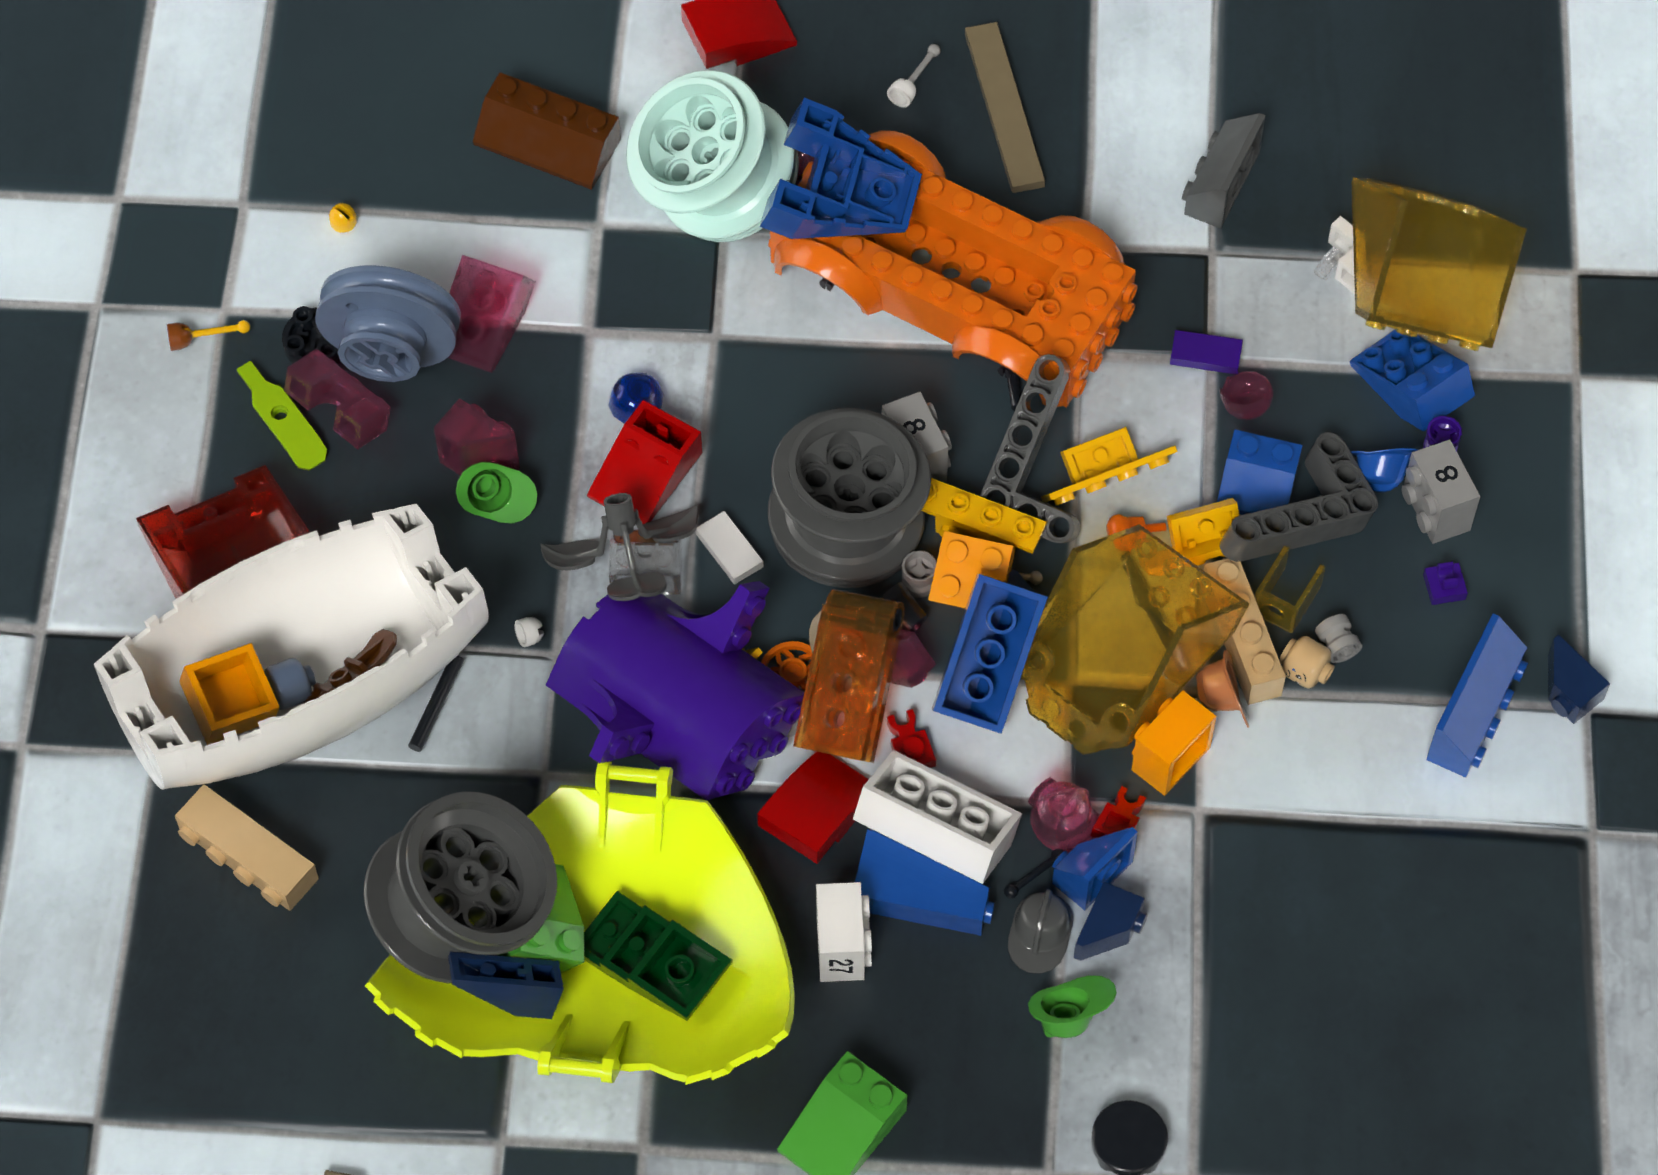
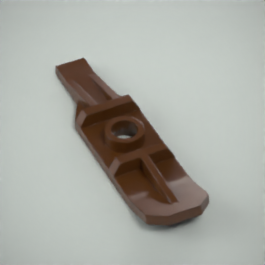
M385 629L375 633L356 657H347L344 660L345 666L331 673L329 679L324 684L316 683L313 686L314 690L304 703L317 699L323 694L351 682L357 676L375 666H380L396 646L397 635Z

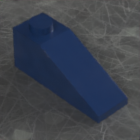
M461 952L449 953L448 960L452 985L514 1016L552 1019L564 989L559 961Z

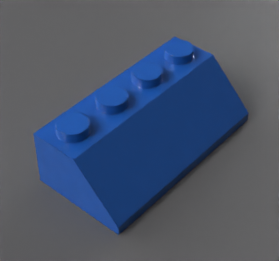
M977 573L932 710L1002 734L1048 597Z
M1492 614L1435 729L1426 759L1465 778L1472 766L1479 768L1487 750L1482 747V744L1486 737L1493 739L1501 722L1500 719L1496 718L1499 709L1507 710L1515 693L1510 687L1514 680L1521 682L1529 664L1523 660L1527 646L1502 618L1496 614Z

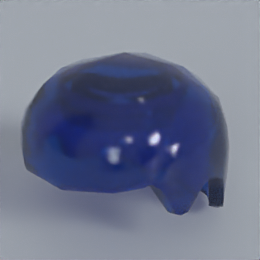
M639 372L629 373L620 377L612 387L608 406L612 415L625 424L642 400L661 409L664 393L660 383L651 375Z

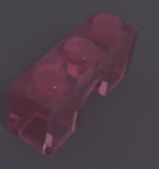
M315 349L287 367L284 391L308 411L322 403L337 405L333 430L356 449H360L387 430L391 407L381 397L372 393L357 378L352 377L339 367L334 360L325 356L318 349Z

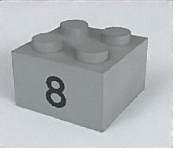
M920 391L882 405L883 415L903 425L919 441L929 461L931 478L944 483L947 482V469L951 467L948 450L952 449V445L945 430L940 431L936 423L938 418L931 402L926 403Z
M1449 439L1412 452L1408 468H1406L1404 485H1402L1401 489L1404 500L1408 505L1412 504L1417 513V524L1421 532L1427 533L1432 544L1471 531L1480 495L1451 440Z

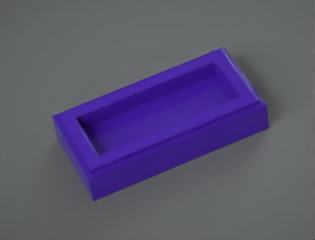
M1175 330L1170 365L1238 375L1243 340Z

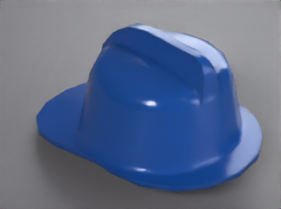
M1396 448L1372 452H1350L1352 456L1357 457V464L1372 490L1375 492H1388L1396 488L1403 481L1411 453L1420 449Z

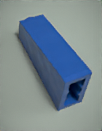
M867 829L855 882H861L862 896L869 895L870 914L982 935L984 923L991 924L995 902L989 901V887L876 831Z

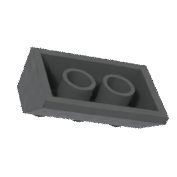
M1258 113L1226 120L1220 132L1214 131L1208 145V150H1210L1208 156H1201L1195 170V175H1197L1195 181H1188L1183 191L1182 200L1186 201L1184 215L1217 228H1222L1260 154L1266 115Z

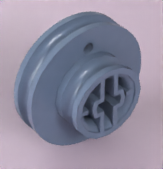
M376 265L349 267L330 275L323 283L320 302L315 315L318 330L329 343L338 349L337 353L340 361L349 370L366 378L386 382L408 380L417 375L421 367L440 363L449 357L455 348L456 332L461 320V312L457 302L438 284L406 270Z

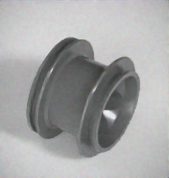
M836 408L818 412L803 419L785 434L776 448L771 467L773 488L768 502V522L772 538L784 560L794 570L808 579L838 588L869 586L881 582L898 572L902 568L903 559L909 553L915 551L921 540L925 524V512L921 510L927 501L931 486L929 461L923 447L915 436L890 417L860 408Z
M480 792L449 794L432 801L418 810L410 818L403 831L391 836L377 849L368 865L364 881V902L367 916L384 948L400 964L415 974L443 983H452L448 960L450 952L497 956L498 954L518 949L536 935L549 916L557 892V873L554 858L540 830L523 812L512 804L498 797Z

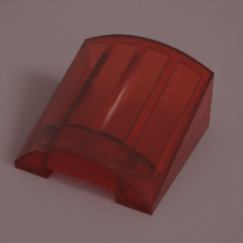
M266 465L234 477L235 489L177 513H173L170 506L166 505L136 518L137 524L175 599L243 560L283 542L310 533Z

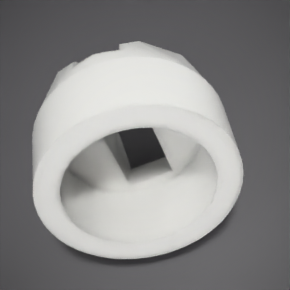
M525 617L515 621V633L522 647H528L541 641L544 631L538 629L543 625L537 618Z

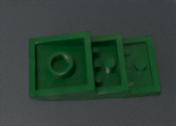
M616 891L584 932L585 961L637 994L687 1021L733 963L732 959L674 920L669 922L644 905L642 908L618 891Z

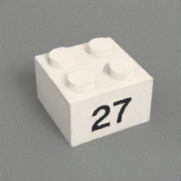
M861 882L816 884L820 982L864 980L865 967L872 966L869 895H861Z

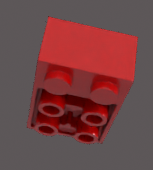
M642 400L623 425L591 485L587 497L604 506V499L610 495L619 493L629 494L632 497L633 508L638 510L642 523L651 522L703 453L701 431Z

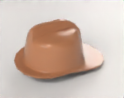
M1224 650L1223 659L1205 666L1203 670L1198 672L1196 676L1198 696L1201 703L1213 711L1239 710L1247 728H1249V723L1239 698L1238 682L1233 661L1228 650Z

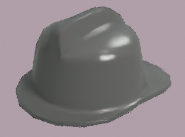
M1046 889L1045 892L1028 895L1019 903L1014 914L1008 937V952L1011 960L1019 969L1028 973L1042 974L1053 970L1061 963L1066 953L1073 926V913L1069 904L1061 897L1053 894L1052 890Z

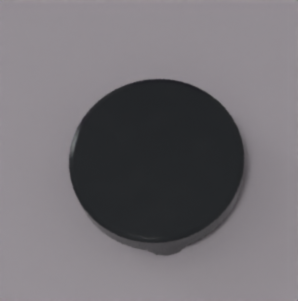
M302 306L294 310L293 317L286 323L283 329L282 344L287 358L295 366L308 371H323L336 366L341 362L337 353L338 349L329 343L318 330L315 322L317 308Z
M1132 1100L1119 1101L1103 1109L1093 1124L1091 1135L1092 1149L1100 1167L1105 1171H1111L1118 1175H1143L1155 1171L1164 1157L1168 1142L1167 1128L1161 1116L1150 1106Z

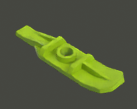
M251 361L237 368L238 374L252 392L253 408L287 451L297 468L310 471L325 462L326 446L283 388L266 381ZM278 413H285L287 415L281 420L274 419Z

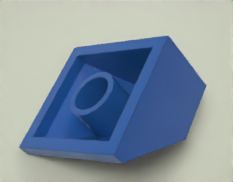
M1133 827L1079 843L1070 852H1062L1052 865V868H1054L1052 884L1085 911L1096 900L1103 882L1112 884L1133 863L1138 831Z

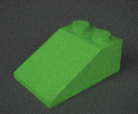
M555 864L557 873L556 898L544 924L526 944L518 949L498 954L497 956L559 961L560 971L563 973L584 963V925L565 868L562 865Z
M847 1051L824 1078L777 1148V1151L808 1175H855L907 1111V1094Z

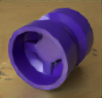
M1449 416L1434 418L1427 427L1423 448L1450 439L1457 451L1462 435L1460 424Z

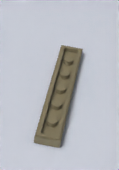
M993 22L965 28V37L1012 194L1044 188L1045 179L998 24Z

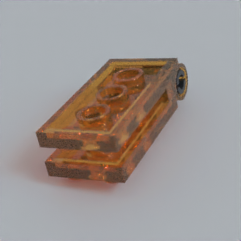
M837 589L830 591L825 605L823 604L793 744L794 747L874 763L900 640L896 637L899 635L904 621L905 610L902 602ZM851 676L852 685L846 692L845 682ZM843 711L845 719L843 724L839 727L837 719L839 714Z

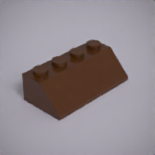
M499 72L484 98L473 138V145L592 190L621 140L619 117Z

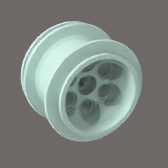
M715 70L695 71L682 75L668 82L655 92L635 118L628 137L626 150L628 173L638 193L651 205L664 210L669 219L678 228L690 235L711 242L736 241L761 230L760 223L767 199L780 179L792 184L796 183L799 159L797 150L784 145L788 126L782 117L774 109L760 102L753 90L744 81L729 73Z

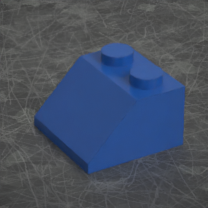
M1234 429L1217 502L1234 498L1238 503L1239 514L1242 515L1289 504L1303 445Z

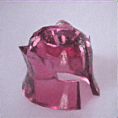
M1051 777L1035 788L1028 800V803L1033 807L1030 822L1035 835L1046 847L1051 850L1062 849L1063 851L1070 852L1077 844L1095 839L1090 834L1100 814L1091 806L1089 791L1071 782L1055 781Z

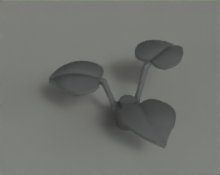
M626 493L613 494L606 497L603 501L606 515L601 517L602 529L599 541L582 540L559 545L540 544L543 558L551 567L565 571L576 570L592 565L595 562V557L604 554L609 528L613 531L614 535L623 536L631 577L615 580L608 585L607 593L609 598L616 601H630L641 596L653 597L665 591L667 587L666 579L658 572H649L638 576L629 534L634 531V526L636 525L640 536L644 539L653 538L655 542L664 543L687 538L697 529L698 508L695 505L685 511L643 524L639 518L638 510L633 508L631 495Z

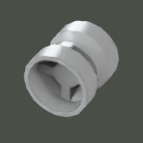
M919 550L909 553L902 563L901 582L909 589L911 596L915 598L927 597L930 594L937 563L933 555L925 551Z
M1345 614L1331 616L1322 621L1315 629L1320 642L1326 643V646L1331 650L1332 663L1346 661L1358 654L1362 649L1358 636L1350 631L1352 626Z

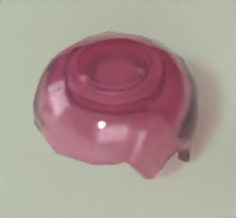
M1241 372L1232 377L1228 376L1223 389H1219L1221 401L1227 412L1237 419L1253 420L1259 418L1268 410L1274 396L1273 386H1271L1269 380L1257 372Z

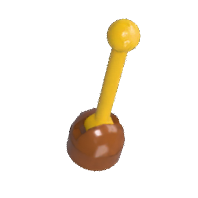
M241 320L236 325L194 331L183 323L167 324L171 351L186 348L191 344L193 337L235 331L245 334L251 328L250 323L246 320Z

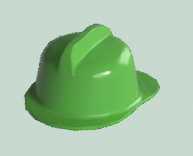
M479 462L473 464L462 472L457 481L456 496L463 509L473 515L497 522L512 524L522 521L532 513L537 502L538 494L536 487L528 475L496 463Z
M1089 975L1076 978L1035 993L1028 1003L1029 1012L1035 1019L1041 1021L1046 1037L1073 1038L1086 1031L1094 1015L1106 1010L1114 1002L1117 995L1116 987L1110 979L1102 976Z

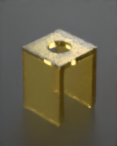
M1284 546L1256 590L1255 600L1264 620L1293 633L1321 588L1326 566L1320 564L1294 606L1270 593L1286 567L1289 547ZM1268 606L1277 608L1283 616L1272 612Z

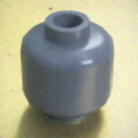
M289 658L264 670L280 710L304 703L312 692L311 686L316 684L311 667L309 665L303 666L296 658Z

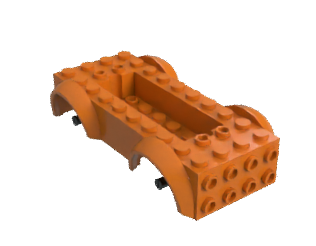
M882 130L868 134L870 135L868 140L883 151L886 149L890 150L922 174L906 232L790 239L770 231L768 247H770L771 263L774 264L775 273L782 276L783 266L786 265L811 271L823 277L819 282L823 289L827 286V291H831L833 286L836 285L857 303L863 313L870 315L884 310L951 343L953 357L958 360L962 353L983 356L1001 365L997 371L1002 377L1005 374V378L1008 379L1014 372L1027 381L1038 358L1047 354L1061 357L1069 365L1070 375L1057 407L1064 406L1067 408L1073 397L1079 398L1087 383V375L1090 371L1093 373L1097 371L1103 359L1102 352L1106 346L1110 348L1113 346L1119 334L1118 327L1122 321H1129L1136 304L1132 303L1138 286L1134 284L1136 270L1125 265L1122 253L1115 242L1102 229L1087 220L1075 216L1059 215L1039 222L1024 217L947 180L943 167L925 145L911 136L897 131ZM812 161L805 167L802 180L798 184V186L805 189L812 169ZM922 249L928 251L932 258L928 263L918 264L912 259V254ZM946 269H955L960 275L955 278H947L942 272ZM981 278L985 282L989 281L991 288L987 292L978 293L972 289L971 283L975 279ZM1055 361L1049 362L1044 368V376L1050 381L1059 375V366ZM1039 394L1042 404L1046 406L1045 397Z

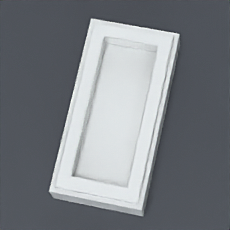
M725 511L701 524L695 530L698 538L734 585L764 567L763 560Z

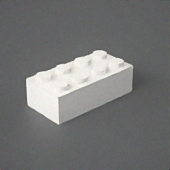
M893 750L863 786L853 820L983 884L1011 847L1022 813Z

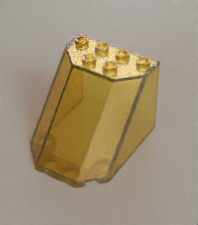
M1353 177L1352 215L1355 314L1366 319V326L1385 330L1387 326L1397 329L1396 332L1411 337H1417V333L1428 336L1427 339L1442 344H1448L1449 339L1460 341L1458 346L1473 351H1479L1480 346L1493 348L1527 229L1472 204L1376 179Z
M1140 524L1072 548L1045 604L1020 678L1024 679L1029 696L1026 699L1028 712L1038 721L1041 720L1045 723L1047 728L1063 740L1074 745V748L1083 755L1111 748L1126 747L1132 743L1134 735L1140 726L1146 721L1150 723L1158 715L1157 712L1164 701L1169 697L1174 698L1235 633L1249 603Z

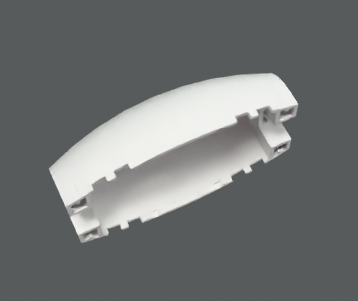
M417 503L372 513L374 520L353 526L351 520L338 523L339 530L321 536L315 530L243 560L202 582L174 600V609L162 617L158 618L156 615H152L145 621L146 629L132 639L126 635L110 651L94 663L105 695L126 738L141 764L160 789L208 784L256 773L300 758L338 741L384 715L422 688L456 658L482 630L489 619L483 588L466 567L457 572L453 571L440 554L433 524ZM385 629L397 635L396 646L380 666H375L357 676L351 682L345 683L317 699L285 710L279 709L276 717L273 716L259 721V727L238 735L236 730L223 733L224 740L209 745L204 740L179 682L184 666L252 643L263 670L289 658H296L303 666L309 665L311 667L316 683L324 684L329 679L331 673L345 666L344 660L347 657H356L375 633Z

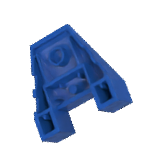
M804 97L791 118L784 145L815 157L806 189L780 179L767 199L760 227L790 239L904 233L908 228L922 174L890 150L886 149L883 151L868 140L870 135L862 129L858 132L844 122V116L838 111Z

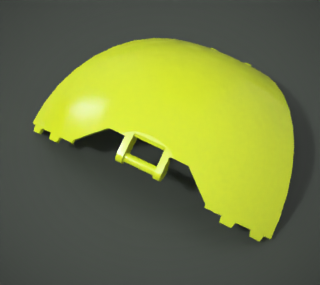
M611 761L598 763L595 773V788L561 785L527 817L544 836L555 864L562 865L565 868L584 925V932L616 891H618L642 908L644 905L669 922L674 920L732 959L733 963L688 1021L637 994L585 960L584 963L561 973L564 989L552 1019L514 1016L452 985V983L437 982L415 974L400 964L392 955L386 958L365 985L375 996L373 1002L387 1015L394 1013L415 1030L417 1038L429 1046L434 1047L438 1045L460 1058H463V1056L491 1057L518 1054L537 1060V1072L539 1075L550 1076L553 1072L601 1078V1082L614 1083L620 1071L651 1070L673 1080L685 1082L686 1085L710 1077L714 1080L727 1075L735 1067L756 1056L760 1058L774 1049L778 1042L789 1035L794 1018L795 992L786 945L775 914L744 853L707 800L671 796L672 767L661 766L657 770L612 765ZM610 779L656 784V797L610 792Z

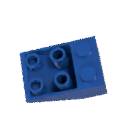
M1403 326L1393 330L1350 360L1351 367L1401 419L1423 432L1427 430L1431 420L1439 416H1447L1475 396L1469 365Z

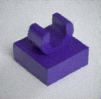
M1453 561L1439 563L1435 567L1424 569L1423 577L1431 605L1466 600L1468 592L1459 563H1453Z

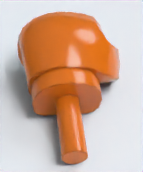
M1121 514L1110 517L1106 525L1110 543L1115 548L1126 550L1139 547L1140 542L1147 540L1148 533L1166 531L1167 529L1165 522L1145 524L1143 516L1125 517Z

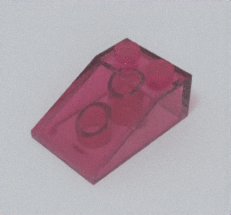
M462 255L449 292L460 308L461 320L456 332L455 348L447 358L493 373L525 314L536 281L522 274Z

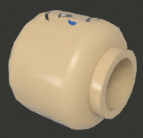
M1302 636L1298 640L1292 638L1279 659L1280 663L1283 664L1282 669L1285 676L1307 689L1313 688L1318 682L1325 684L1335 668L1334 665L1330 664L1331 650L1308 636Z

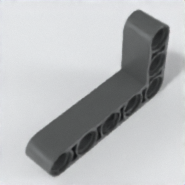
M1047 354L1038 358L1031 370L980 496L991 500L995 492L1001 491L1006 498L1004 506L1023 512L1027 505H1034L1038 512L1037 518L1047 522L1041 537L1056 543H1070L1077 538L1080 532V523L1076 516L1022 493L1070 375L1069 365L1064 359ZM1055 361L1059 366V375L1054 380L1049 381L1044 376V368L1049 362ZM1037 394H1042L1046 400V406L1040 413L1033 412L1030 405L1032 398ZM1028 426L1033 434L1032 440L1029 444L1022 446L1018 442L1017 434L1022 427ZM1009 459H1015L1019 464V472L1013 478L1007 477L1004 473V465ZM1060 518H1065L1070 525L1069 532L1064 537L1057 536L1054 531L1055 522Z
M1331 432L1320 434L1305 458V466L1322 496L1236 517L1220 541V550L1225 557L1235 562L1246 561L1356 534L1364 530L1377 510L1379 502L1346 443L1340 436Z

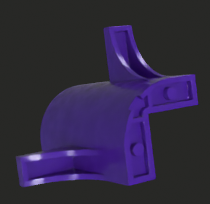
M760 581L739 584L731 599L723 607L710 615L690 612L663 594L653 597L641 596L630 601L612 600L607 595L597 602L596 607L599 610L590 619L583 616L567 638L546 683L548 688L589 717L600 732L589 756L600 764L642 754L659 767H672L673 777L705 800L746 790L755 778L754 770L758 761L779 755L787 746V735L792 725L801 716L803 711L801 705L807 695L742 650L751 638L752 632L750 630L756 617L762 613L765 607V597L770 588Z

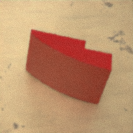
M694 0L681 4L682 22L706 69L732 60L735 61L737 66L797 46V40L776 0Z
M820 749L802 763L757 813L758 826L818 864L835 841L839 843L855 822L853 817L863 786L869 779L823 749Z

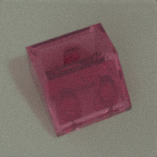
M459 398L434 427L440 463L460 476L469 466L479 462H492L515 470L520 469L514 430L503 421L497 422L487 416L486 412L476 404L472 403L470 405Z

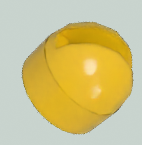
M338 203L330 210L329 220L331 227L335 231L345 233L351 231L356 226V213L349 204ZM342 213L348 215L349 218L347 219Z

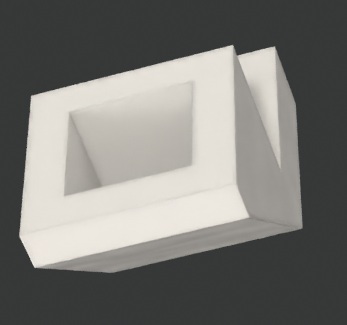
M1340 216L1331 224L1328 243L1344 255L1338 260L1335 279L1358 298H1361L1365 294L1368 280L1366 236Z

